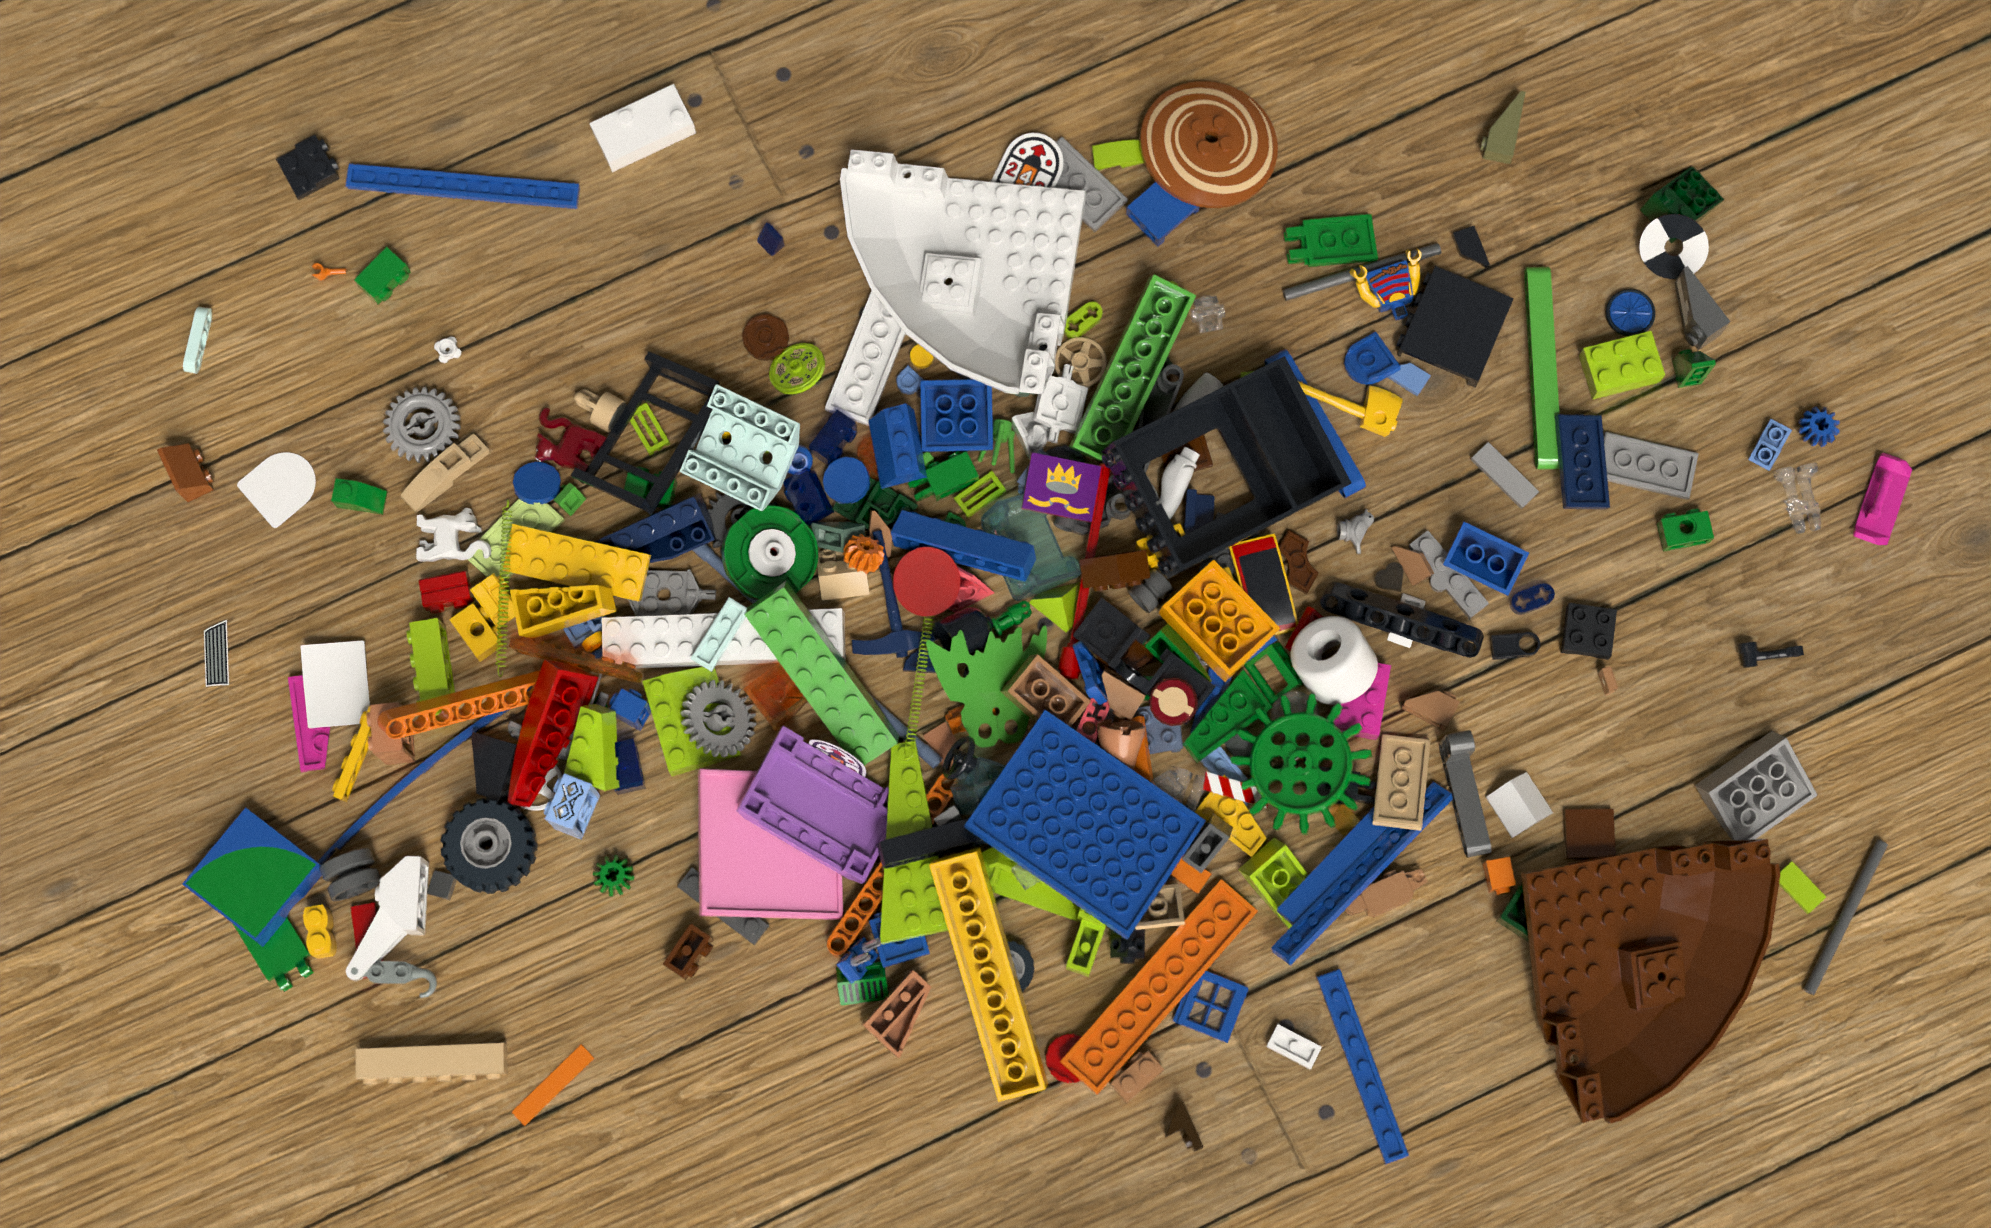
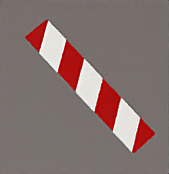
M1205 772L1203 790L1254 804L1261 798V794L1256 787L1243 790L1241 788L1242 782Z

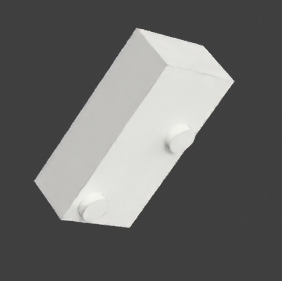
M674 84L589 123L612 172L696 133L694 124Z

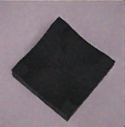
M1569 603L1566 606L1561 653L1586 655L1609 660L1612 656L1617 610Z

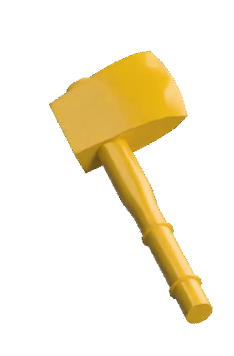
M1302 381L1299 382L1305 395L1361 418L1359 426L1383 437L1389 435L1390 431H1394L1396 428V418L1403 399L1388 390L1369 385L1364 406L1328 394L1326 391L1323 392L1306 385Z

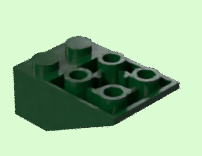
M1692 166L1655 192L1640 211L1651 222L1664 215L1679 214L1687 216L1698 223L1723 202L1724 198ZM1677 238L1669 239L1671 243L1677 240Z

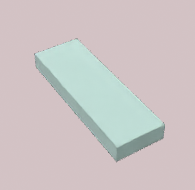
M729 597L690 659L712 672L746 619L744 614L747 608Z

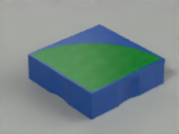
M245 808L182 884L264 947L286 920L290 910L305 897L322 874L319 869L321 865Z

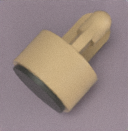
M580 390L574 396L576 403L580 407L592 413L590 423L607 432H611L627 406L624 400L609 392H605L600 397L588 390Z

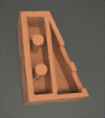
M910 970L861 1025L893 1055L900 1059L931 986L914 970Z

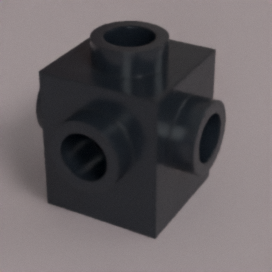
M1135 928L1127 940L1111 929L1110 958L1120 959L1121 964H1134L1135 959H1145V929L1136 930Z

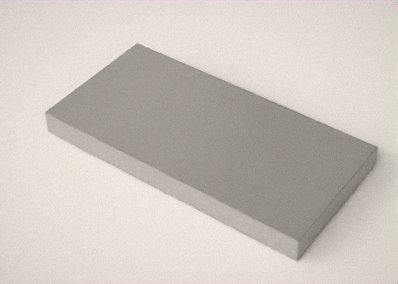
M1061 137L1056 143L1062 152L1063 170L1055 188L1086 192L1082 221L1095 233L1127 203L1128 199Z
M1609 432L1604 433L1608 482L1686 500L1690 498L1699 453Z

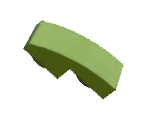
M1140 140L1116 141L1092 146L1094 166L1098 171L1118 165L1126 168L1144 163L1140 150Z

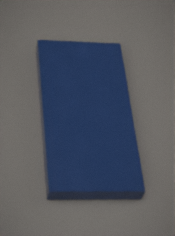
M1558 414L1555 416L1563 509L1610 508L1602 415Z

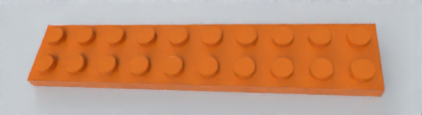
M1221 879L1185 919V924L1177 928L1060 1063L1098 1095L1116 1072L1122 1068L1257 914L1258 910Z

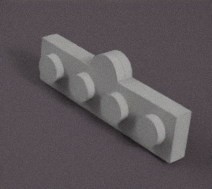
M1428 530L1409 545L1411 550L1424 553L1435 573L1429 581L1431 589L1435 592L1446 590L1469 620L1489 604L1467 576L1443 565L1448 554Z

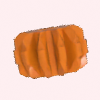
M860 534L858 537L852 536L843 549L844 562L849 563V568H855L857 573L859 571H863L865 574H868L869 571L875 572L884 560V547L878 545L879 540H873L870 536L865 537L863 534Z

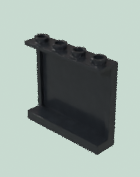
M1435 266L1433 272H1427L1422 284L1426 286L1424 293L1419 292L1414 305L1417 306L1415 314L1410 313L1405 324V326L1409 327L1406 335L1401 333L1396 347L1400 348L1397 356H1401L1402 353L1465 378L1468 380L1467 385L1476 388L1514 298Z

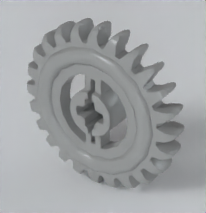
M415 387L413 394L405 390L404 398L398 395L396 396L398 403H390L393 410L385 411V414L390 418L383 420V423L388 425L383 432L384 434H390L386 438V442H393L391 449L395 451L399 448V457L406 453L408 461H411L413 455H415L417 463H420L422 456H424L427 462H430V454H433L436 458L439 455V450L442 452L446 450L445 445L451 446L453 444L450 438H459L453 430L461 429L459 424L454 423L461 418L459 415L453 414L458 411V408L450 406L453 403L452 399L444 400L446 397L445 393L437 395L435 388L428 393L427 387H423L422 391L419 392L417 387ZM426 408L434 412L430 415L422 412L416 413L410 419V424L405 426L406 418L416 409ZM422 422L425 423V424H424V426H425L424 429H421V426H420V424H421ZM438 422V428L434 435H432L435 429L434 424ZM415 433L420 438L428 439L415 440L409 437V435Z
M711 680L708 685L706 682L701 683L700 688L695 686L692 689V693L690 692L686 695L687 700L682 703L685 709L680 713L686 718L681 721V724L688 727L684 730V733L691 734L689 741H696L697 749L704 747L703 752L705 754L711 750L714 757L718 756L720 752V755L725 758L728 756V753L735 755L737 750H744V745H748L751 742L748 737H752L755 734L754 731L749 729L755 727L757 723L749 721L756 716V713L747 712L753 707V704L744 705L748 696L739 698L741 689H737L733 693L732 683L724 689L723 680L717 686L715 680ZM711 703L720 704L710 712L703 711ZM703 722H706L707 727L713 731H720L726 726L732 727V729L726 735H715L706 729Z

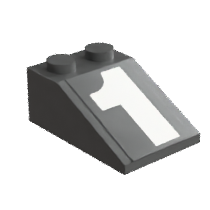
M1686 266L1675 281V289L1683 330L1686 334L1685 338L1692 347L1695 346L1699 351L1721 336L1731 321L1691 269Z

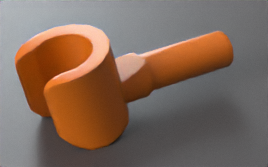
M319 263L312 265V268L316 270L321 269L320 273L312 274L318 280H324L327 275L346 274V268H325Z

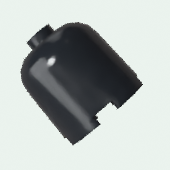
M969 607L933 623L934 639L939 638L942 648L949 652L951 650L952 638L957 636L959 630H961L964 634L968 652L973 656L976 650L982 651L985 649L990 631L993 632V622L988 615H985L979 609Z

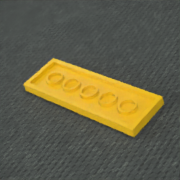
M512 524L510 532L512 534L509 536L511 537L509 541L512 543H508V546H511L510 548L507 547V550L511 552H506V555L511 556H505V559H510V561L504 560V563L511 565H503V568L510 569H503L502 571L568 586L600 585L611 588L613 596L641 602L651 558L650 554Z

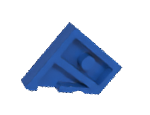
M1082 641L1073 644V649L1085 682L1087 695L1090 698H1094L1099 705L1107 702V694L1102 678L1104 669Z

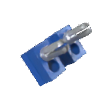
M865 937L856 939L849 947V953L844 954L836 964L851 984L861 979L867 971L865 967L873 964L879 956L874 948L881 946L880 938L867 941Z

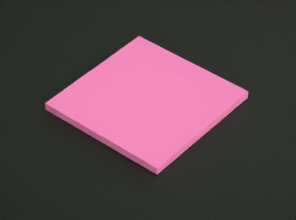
M699 769L700 916L841 920L843 918L842 875L744 819L736 811L757 771Z

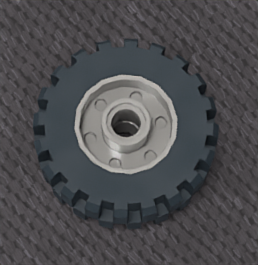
M484 798L476 799V803L471 804L468 802L464 804V809L460 812L456 810L452 814L454 816L452 821H447L444 826L446 829L445 834L441 835V842L443 843V848L440 849L441 856L444 857V864L451 872V875L465 887L479 893L495 894V891L505 892L509 890L508 887L520 884V879L524 875L527 877L530 873L529 867L535 863L536 857L534 854L537 851L536 834L527 817L512 804L495 798H490V800H485ZM489 842H493L492 847L489 850H485L486 845Z

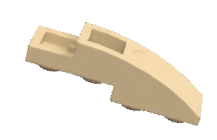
M474 433L459 445L453 443L415 477L403 491L401 498L417 513L452 487L453 480L487 456L489 449Z

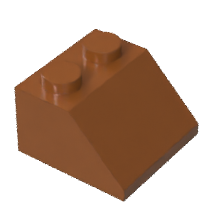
M188 443L157 449L176 492L187 502L213 491L211 482L214 481L208 469L204 470L201 464L204 458L198 448L194 449Z

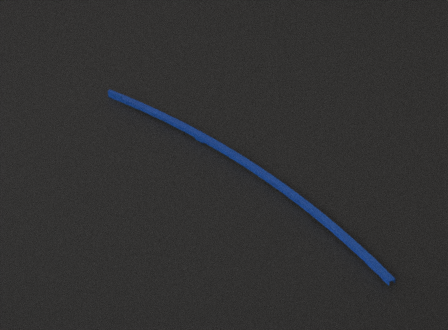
M602 648L573 663L582 668L602 658ZM510 709L484 716L436 751L362 815L318 862L323 865L336 851V847L341 850L378 812L407 786L433 767L445 755L470 738L473 732L477 733Z

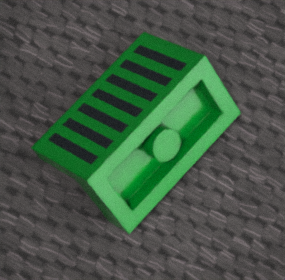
M875 962L865 967L867 969L866 973L861 979L854 981L852 984L838 967L836 968L841 1006L884 1000L889 993L886 968H883L881 962Z

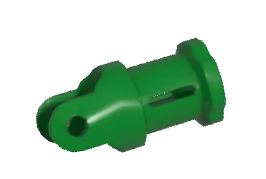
M1021 601L1018 604L1006 607V611L995 617L990 616L995 632L1000 636L1004 630L1013 625L1018 626L1022 624L1025 619L1031 616L1032 611L1029 602Z

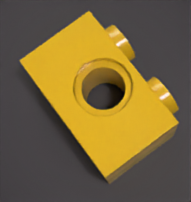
M472 603L449 620L476 658L481 662L498 649L496 645L499 644L497 643V640H499L497 638L499 635L497 631L499 630L495 625L493 627L489 626L486 620L490 617L482 606L477 609ZM476 627H484L482 635L473 636V631Z

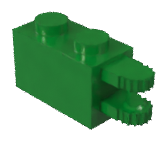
M959 451L951 454L948 460L942 463L937 461L926 467L927 477L908 482V485L911 489L927 482L929 488L914 495L916 501H921L933 495L937 502L973 485L979 480V475L967 451L964 453Z

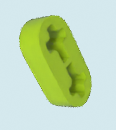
M1088 302L1070 315L1066 320L1065 336L1070 339L1081 337L1097 325L1103 315L1101 306L1096 302ZM1089 309L1091 311L1097 310L1096 318L1090 316L1086 320L1084 319L1087 317ZM1081 321L1077 332L1075 330L1069 331L1070 323L1076 325Z

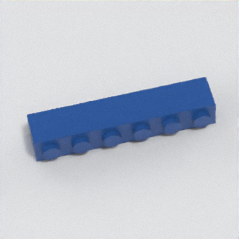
M902 510L891 530L895 547L910 551L920 547L937 548L947 553L955 563L1026 582L1036 561L1034 545H1030L1028 542H1019L1002 535L989 534L980 529L974 530L961 524L944 522L938 518L922 516L916 512Z

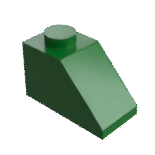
M336 478L331 502L337 508L383 515L388 492L362 482Z

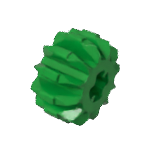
M614 855L613 862L606 856L604 857L606 865L603 866L600 862L596 864L601 871H593L595 877H600L594 881L595 886L602 885L600 888L602 894L608 890L609 896L613 897L617 889L618 894L621 896L623 895V886L628 890L631 889L627 881H634L635 877L628 875V873H631L634 869L632 866L626 867L628 860L625 858L619 863L618 855ZM612 871L619 872L616 876V881H613L611 878L608 880L611 877Z

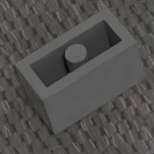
M1213 813L1184 853L1182 860L1202 873L1228 841L1233 827Z

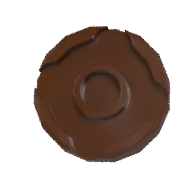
M762 314L748 321L744 328L742 339L749 355L757 360L769 361L774 360L788 347L789 334L786 325L781 319L770 314Z

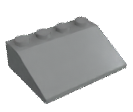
M1773 731L1695 785L1706 806L1731 840L1757 839L1817 796L1787 738Z

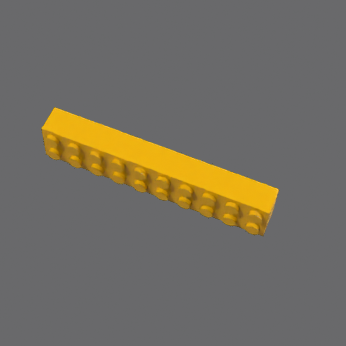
M980 847L932 860L929 866L998 1102L1045 1090L1048 1080Z

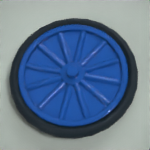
M1624 289L1614 294L1608 301L1606 307L1608 323L1613 330L1623 336L1629 337L1647 332L1655 321L1656 313L1652 300L1639 290Z

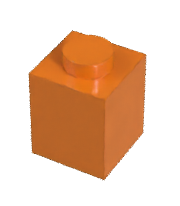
M1510 857L1488 860L1483 863L1488 891H1496V895L1510 893V889L1516 886Z

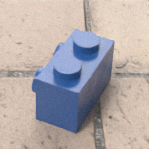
M631 688L629 691L621 689L619 693L616 692L609 703L610 709L616 711L617 719L641 731L651 714L649 704L642 698L640 693Z

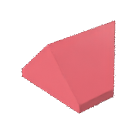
M958 567L960 589L957 598L948 610L956 613L994 594V592L973 574Z

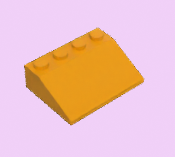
M1212 560L1166 602L1158 613L1224 682L1233 676L1281 629L1215 560Z

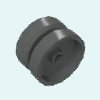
M369 848L345 853L327 861L319 868L323 880L332 882L327 888L332 901L349 899L380 885V879L382 878L379 870L370 868L375 860Z

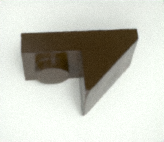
M1184 1102L1179 1103L1165 1138L1184 1130L1185 1134L1182 1135V1139L1186 1148H1192L1193 1152L1204 1148Z

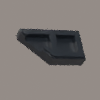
M1475 225L1452 233V238L1460 257L1479 263L1482 267H1489L1490 263Z

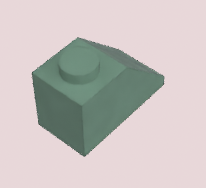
M813 522L812 531L819 548L843 553L845 544L848 543L852 536L858 537L860 534L865 536V525L853 522Z

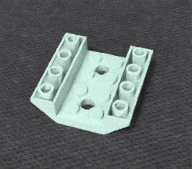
M716 384L707 404L708 407L712 408L710 417L696 450H688L680 472L763 511L781 489L799 446L800 423ZM726 431L732 437L728 445H725L722 441V435ZM766 451L771 452L773 457L768 465L764 463L762 458Z

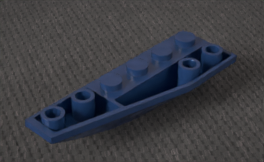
M698 493L594 542L650 554L649 563L676 558L715 540L710 513L701 494Z

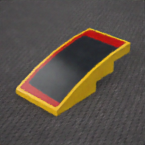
M1275 533L1242 541L1229 547L1237 584L1281 628L1275 635L1293 632L1298 624Z

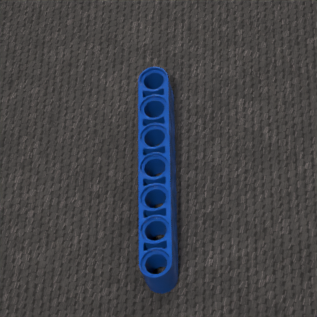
M1286 349L1264 360L1266 366L1285 356L1297 380L1308 385ZM1306 395L1351 481L1350 485L1339 490L1342 497L1347 498L1365 488L1366 483L1317 399Z

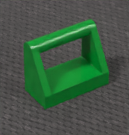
M1280 642L1271 644L1244 665L1271 705L1280 700L1281 696L1289 694L1303 684L1292 666L1290 656ZM1269 656L1288 683V686L1276 695L1255 666L1256 663Z

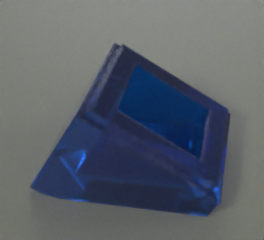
M767 222L757 241L770 256H774L784 247V240L774 227Z

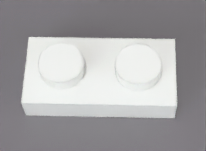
M1279 1024L1276 1026L1266 1046L1308 1069L1312 1068L1322 1048Z

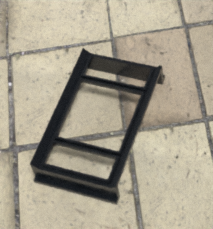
M649 351L644 358L650 368L647 375L586 472L575 467L571 477L579 480L582 484L585 483L636 506L652 516L680 471L688 450H693L701 437L712 412V408L708 407L707 404L715 385L720 383L715 379ZM658 375L708 396L698 415L648 394ZM643 400L693 422L659 477L609 456V453ZM605 462L654 485L644 499L596 477V474Z

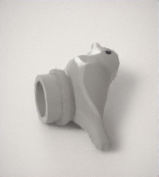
M1365 509L1363 514L1353 516L1350 520L1338 521V540H1344V542L1350 540L1355 547L1356 554H1361V541L1367 529L1374 522L1373 515Z

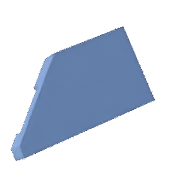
M1412 363L1400 365L1401 370L1387 377L1418 396L1431 375Z

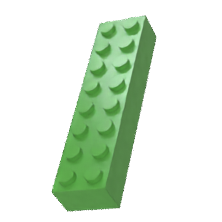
M1156 275L1149 277L1069 445L1070 448L1098 462L1104 463L1101 451L1112 442L1132 432L1196 297L1195 294Z
M787 581L746 609L744 614L843 750L850 753L865 766L898 743L899 734Z

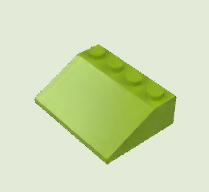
M704 667L693 668L642 681L668 771L672 777L741 756L738 750L735 755L728 753V756L725 758L720 755V752L718 756L714 757L711 750L705 754L703 752L704 747L697 749V742L689 741L691 734L684 733V730L688 727L681 724V721L686 719L680 713L685 709L682 703L687 700L686 695L690 692L692 693V689L695 686L700 688V684L706 682L708 685L711 680H715L716 686L719 683L715 668L712 672ZM711 703L703 711L710 712L720 704ZM703 722L706 729L715 735H726L732 729V727L726 726L720 731H713L707 727L706 722Z

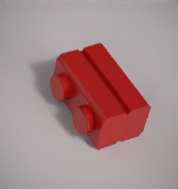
M466 570L420 579L418 581L423 608L426 611H430V613H441L445 611V607L454 606L455 609L467 607L468 603L474 602L473 594L470 591V577Z

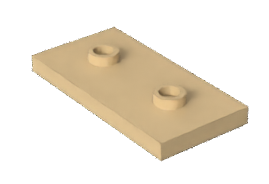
M1382 734L1373 825L1422 830L1431 739Z

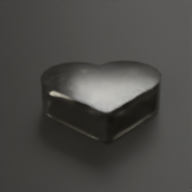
M1392 562L1387 565L1385 570L1378 571L1374 578L1376 586L1381 589L1400 592L1404 574L1402 565Z

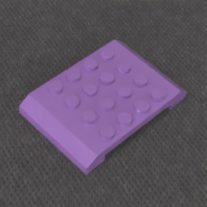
M782 726L736 811L744 819L847 879L861 884L864 883L879 855L876 844L886 840L889 788H882L807 744L803 741V737Z

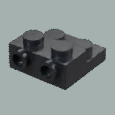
M316 135L295 145L296 149L276 159L298 200L340 179L336 171L340 170L333 157L328 158L325 152L329 151L325 141L323 138L318 140Z

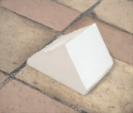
M1527 772L1510 780L1486 797L1511 838L1553 814Z

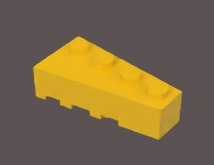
M600 585L510 590L519 636L532 639L616 612L612 589Z

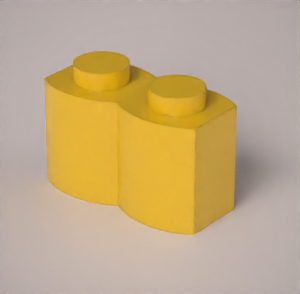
M324 905L305 907L303 921L308 930L306 944L309 953L317 959L335 956L337 943L332 933L334 921L330 909Z

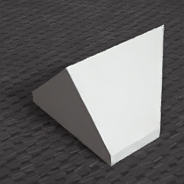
M1034 412L1012 417V428L1029 460L1032 452L1037 453L1039 449H1044L1051 429L1046 424L1034 421Z

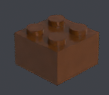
M1146 550L1109 554L1079 560L1083 588L1093 587L1094 592L1108 590V585L1109 589L1125 588L1126 583L1127 586L1141 585V580L1151 578Z

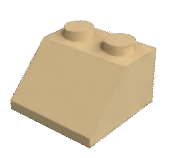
M1180 884L1163 885L1135 927L1136 930L1185 924Z

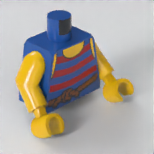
M1416 248L1417 254L1414 257H1410L1409 249L1405 251L1406 257L1410 260L1409 263L1405 260L1368 273L1364 266L1359 265L1361 271L1358 275H1356L1354 269H1351L1350 275L1357 279L1356 285L1361 299L1373 308H1377L1379 312L1392 310L1395 320L1407 317L1408 313L1405 305L1411 303L1413 296L1417 293L1420 282V264L1417 262L1421 258L1420 250Z

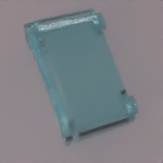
M1024 494L997 501L981 518L982 529L986 533L997 536L1002 535L1008 539L1019 542L1025 541L1030 545H1034L1036 561L1026 582L1003 576L1011 596L1016 601L1027 599L1081 575L1078 560L1073 556H1063L1046 516L1048 514L1021 509Z

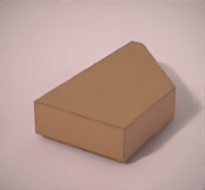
M870 511L868 537L870 536L874 540L872 532L882 530L887 557H890L892 547L891 531L876 511Z
M1399 545L1392 547L1412 586L1435 574L1424 553L1406 549Z

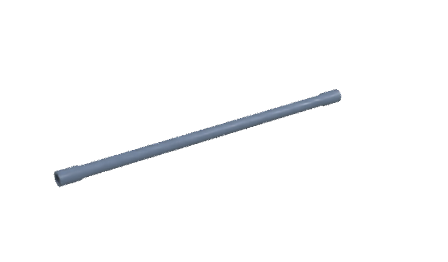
M707 544L692 550L744 595L726 575L722 559ZM744 595L752 604L757 601ZM870 694L897 731L899 737L905 742L907 737L916 738L919 756L935 769L943 758L917 736L907 735V730L909 729Z

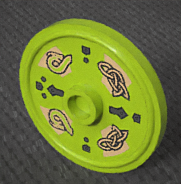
M799 343L786 348L771 364L769 378L772 385L777 391L789 395L798 394L810 389L818 382L824 372V355L818 347L809 343Z

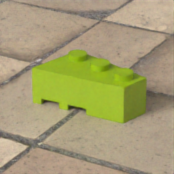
M598 704L580 707L564 774L588 782L593 787L604 791L619 788V780L616 778L618 757L615 756V742H617L616 711Z

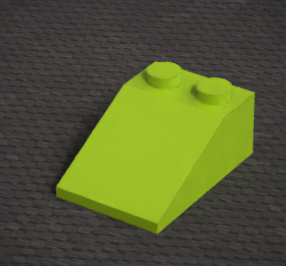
M1273 838L1238 870L1285 926L1290 929L1293 925L1277 912V908L1309 875L1286 844Z

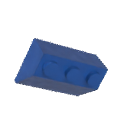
M907 403L886 408L868 420L882 489L927 477L913 408Z
M1463 522L1443 565L1508 596L1529 552Z

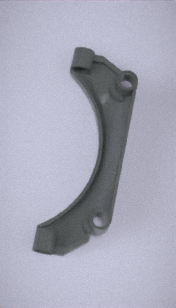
M1168 357L1139 415L1138 429L1170 414L1179 389L1182 386L1183 370L1181 367L1173 365ZM1169 374H1175L1179 380L1170 382L1166 377ZM1150 462L1143 465V470L1145 473L1148 470ZM1114 475L1108 480L1100 529L1109 526L1111 517L1124 520L1131 514L1128 508L1125 511H1118L1115 508L1117 503H1125V496L1122 490L1116 487L1113 481ZM1056 516L1053 523L1054 526L1061 530L1073 532L1081 536L1088 534L1090 529L1089 522Z

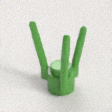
M996 419L993 423V440L996 442L991 464L993 466L996 465L1001 443H1006L1008 439L1010 473H1014L1015 432L1011 431L1012 423L1010 421ZM986 451L980 452L978 462L983 460Z

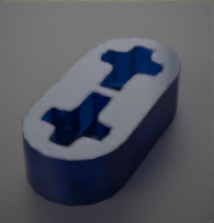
M1542 583L1514 594L1510 600V608L1518 615H1524L1543 608L1554 599V589L1549 584ZM1541 589L1543 592L1549 593L1546 600L1543 597L1536 600L1534 598L1540 593ZM1518 598L1522 601L1530 599V602L1525 604V609L1515 605Z

